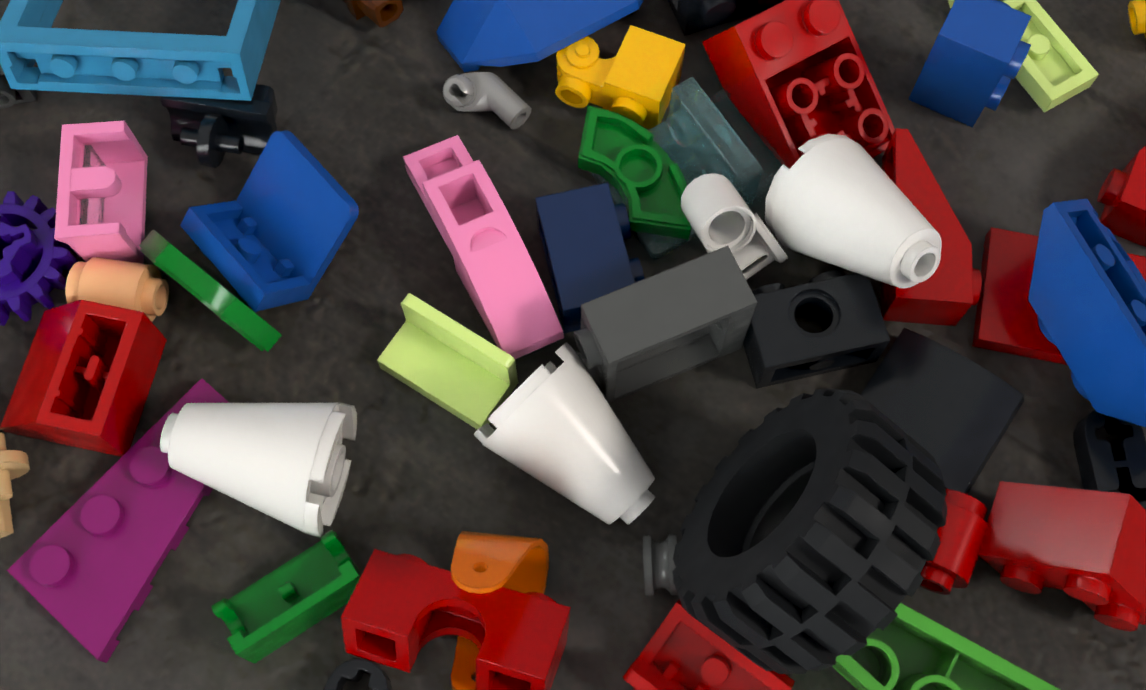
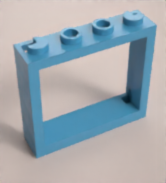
M10 0L0 20V65L10 88L17 90L251 101L281 0H238L226 36L51 28L63 0ZM223 68H231L233 76H224Z

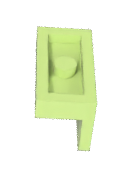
M408 293L401 302L406 321L377 359L380 368L475 429H479L486 423L490 424L491 422L488 420L490 415L509 397L518 384L514 357L421 299Z

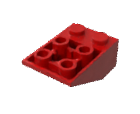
M785 0L702 41L726 96L782 165L784 164L791 168L805 154L798 148L808 140L825 134L847 136L859 143L872 158L886 150L895 128L839 0Z

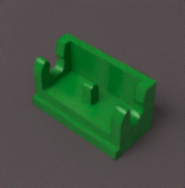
M333 530L328 531L320 537L321 541L230 599L223 598L211 606L213 613L218 618H221L230 630L232 636L228 637L227 640L237 656L255 664L348 603L362 574L336 532Z

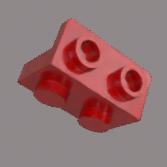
M680 599L671 609L643 651L623 675V679L633 687L632 690H792L795 683L786 674L766 671L688 614L683 608Z

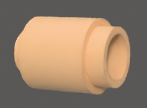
M93 257L88 262L78 261L72 266L66 280L65 296L67 304L78 300H86L144 312L153 322L156 316H161L167 307L169 287L167 281L162 279L161 273L155 265Z

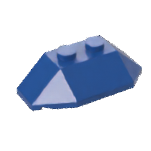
M453 0L436 34L439 42L463 72L476 71L481 66L504 67L538 62L633 13L640 8L644 0Z
M1087 198L1053 202L1043 210L1028 301L1038 315L1039 328L1043 335L1056 345L1072 371L1071 378L1075 388L1085 399L1091 402L1096 412L1146 428V281L1111 230L1100 222L1097 211Z

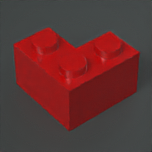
M999 482L987 522L988 527L978 555L1001 574L1000 581L1003 584L1030 594H1040L1043 587L1064 590L1066 594L1083 601L1095 612L1094 618L1098 622L1115 629L1136 631L1139 624L1146 625V510L1131 494Z

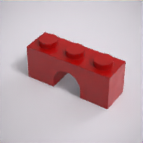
M374 549L341 615L345 652L360 658L410 673L420 650L425 644L440 636L458 635L471 640L479 648L476 657L475 690H551L567 644L571 607L558 604L552 598L542 593H522L505 587L490 593H470L459 588L454 583L451 571L428 565L424 560L411 554L394 555Z

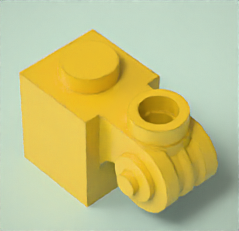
M630 25L617 55L609 59L599 58L598 44L594 39L586 36L557 51L558 86L555 93L562 102L569 106L585 108L588 103L603 107V109L625 116L644 128L657 132L681 78L686 44Z

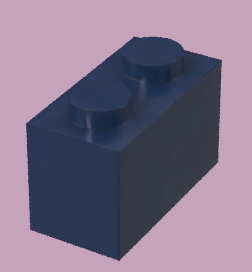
M608 182L535 198L537 227L564 333L581 330V304L645 279L639 258H628L624 240L631 238L628 214L624 203H613Z

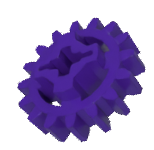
M8 191L4 197L3 204L0 205V326H5L10 312H15L25 322L30 321L32 318L31 306L38 302L47 309L54 307V302L49 293L53 288L65 290L66 279L62 276L63 270H70L78 262L69 251L71 247L54 238L56 210L53 207L48 209L40 198L34 195L24 203L14 191Z

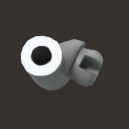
M491 72L456 74L450 76L443 85L442 92L445 101L457 111H493L511 129H517L523 125L532 111V108L505 82Z

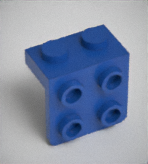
M284 130L272 133L237 200L189 207L180 226L200 248L203 255L214 264L233 286L238 295L254 312L309 299L357 220L359 208L355 200L292 132Z

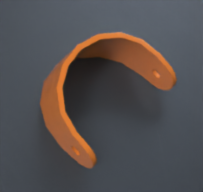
M462 531L458 536L452 558V580L459 588L470 593H490L505 587L522 593L538 592L544 594L550 563L549 548L542 538ZM458 636L451 672V685L453 690H475L476 681L472 678L476 676V657L479 648L471 640L462 636Z

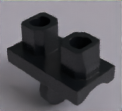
M256 84L251 101L160 97L162 106L166 107L170 114L173 141H179L181 145L197 147V158L202 166L218 167L223 161L225 152L239 155L242 152L261 155L273 132L277 131L275 122L277 104L274 90L270 86Z

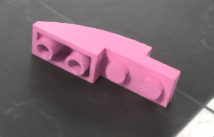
M456 135L403 156L407 174L450 250L456 272L497 347L510 354L514 359H517L563 339L564 333L519 232L480 160L473 161L460 137Z

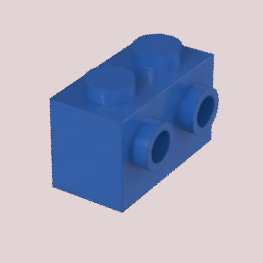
M955 0L908 100L973 128L984 107L993 111L997 109L1011 79L1016 77L1031 47V44L1021 41V38L1032 16L1013 9L1008 4L998 0Z

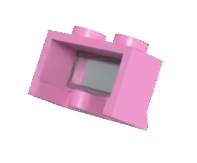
M125 120L62 125L54 238L68 244L85 262H88L93 257L144 264V254L140 251L142 248L139 245L145 239L148 156Z

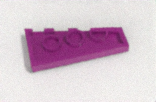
M203 378L7 570L99 661L108 662L120 642L116 638L133 610L139 611L153 588L150 582L170 550L176 551L189 529L186 524L203 496H209L213 488L172 469L168 463V453H163L160 449L161 433L171 413L179 414L180 410L187 403H229Z

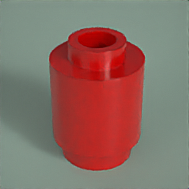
M946 489V524L937 530L941 543L934 560L926 561L920 573L923 577L920 587L943 595L950 594L952 588L962 589L968 587L988 527V523L984 520L987 507L978 499L951 489Z

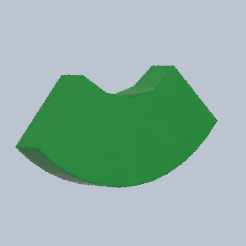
M587 106L578 156V168L600 175L618 190L627 207L631 231L689 239L691 225L681 209V196L687 184L678 164L673 163L668 154L654 141V135L643 126L618 113L603 108Z
M154 229L139 245L142 248L140 251L155 265L262 352L264 349L268 352L282 336L281 333Z

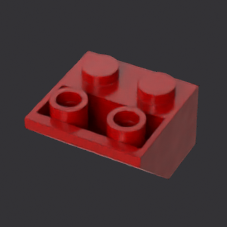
M78 300L44 311L0 429L7 433L122 457L131 447L167 339L147 315L140 311L86 300Z

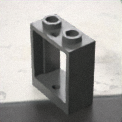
M725 246L581 304V330L574 332V338L580 352L577 354L609 404L741 349L757 305V300L729 246Z

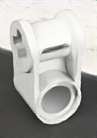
M716 173L703 174L694 179L685 188L681 196V209L705 247L707 253L729 246L746 280L774 260L782 263L788 259V256L757 213L753 214L731 181L724 175Z

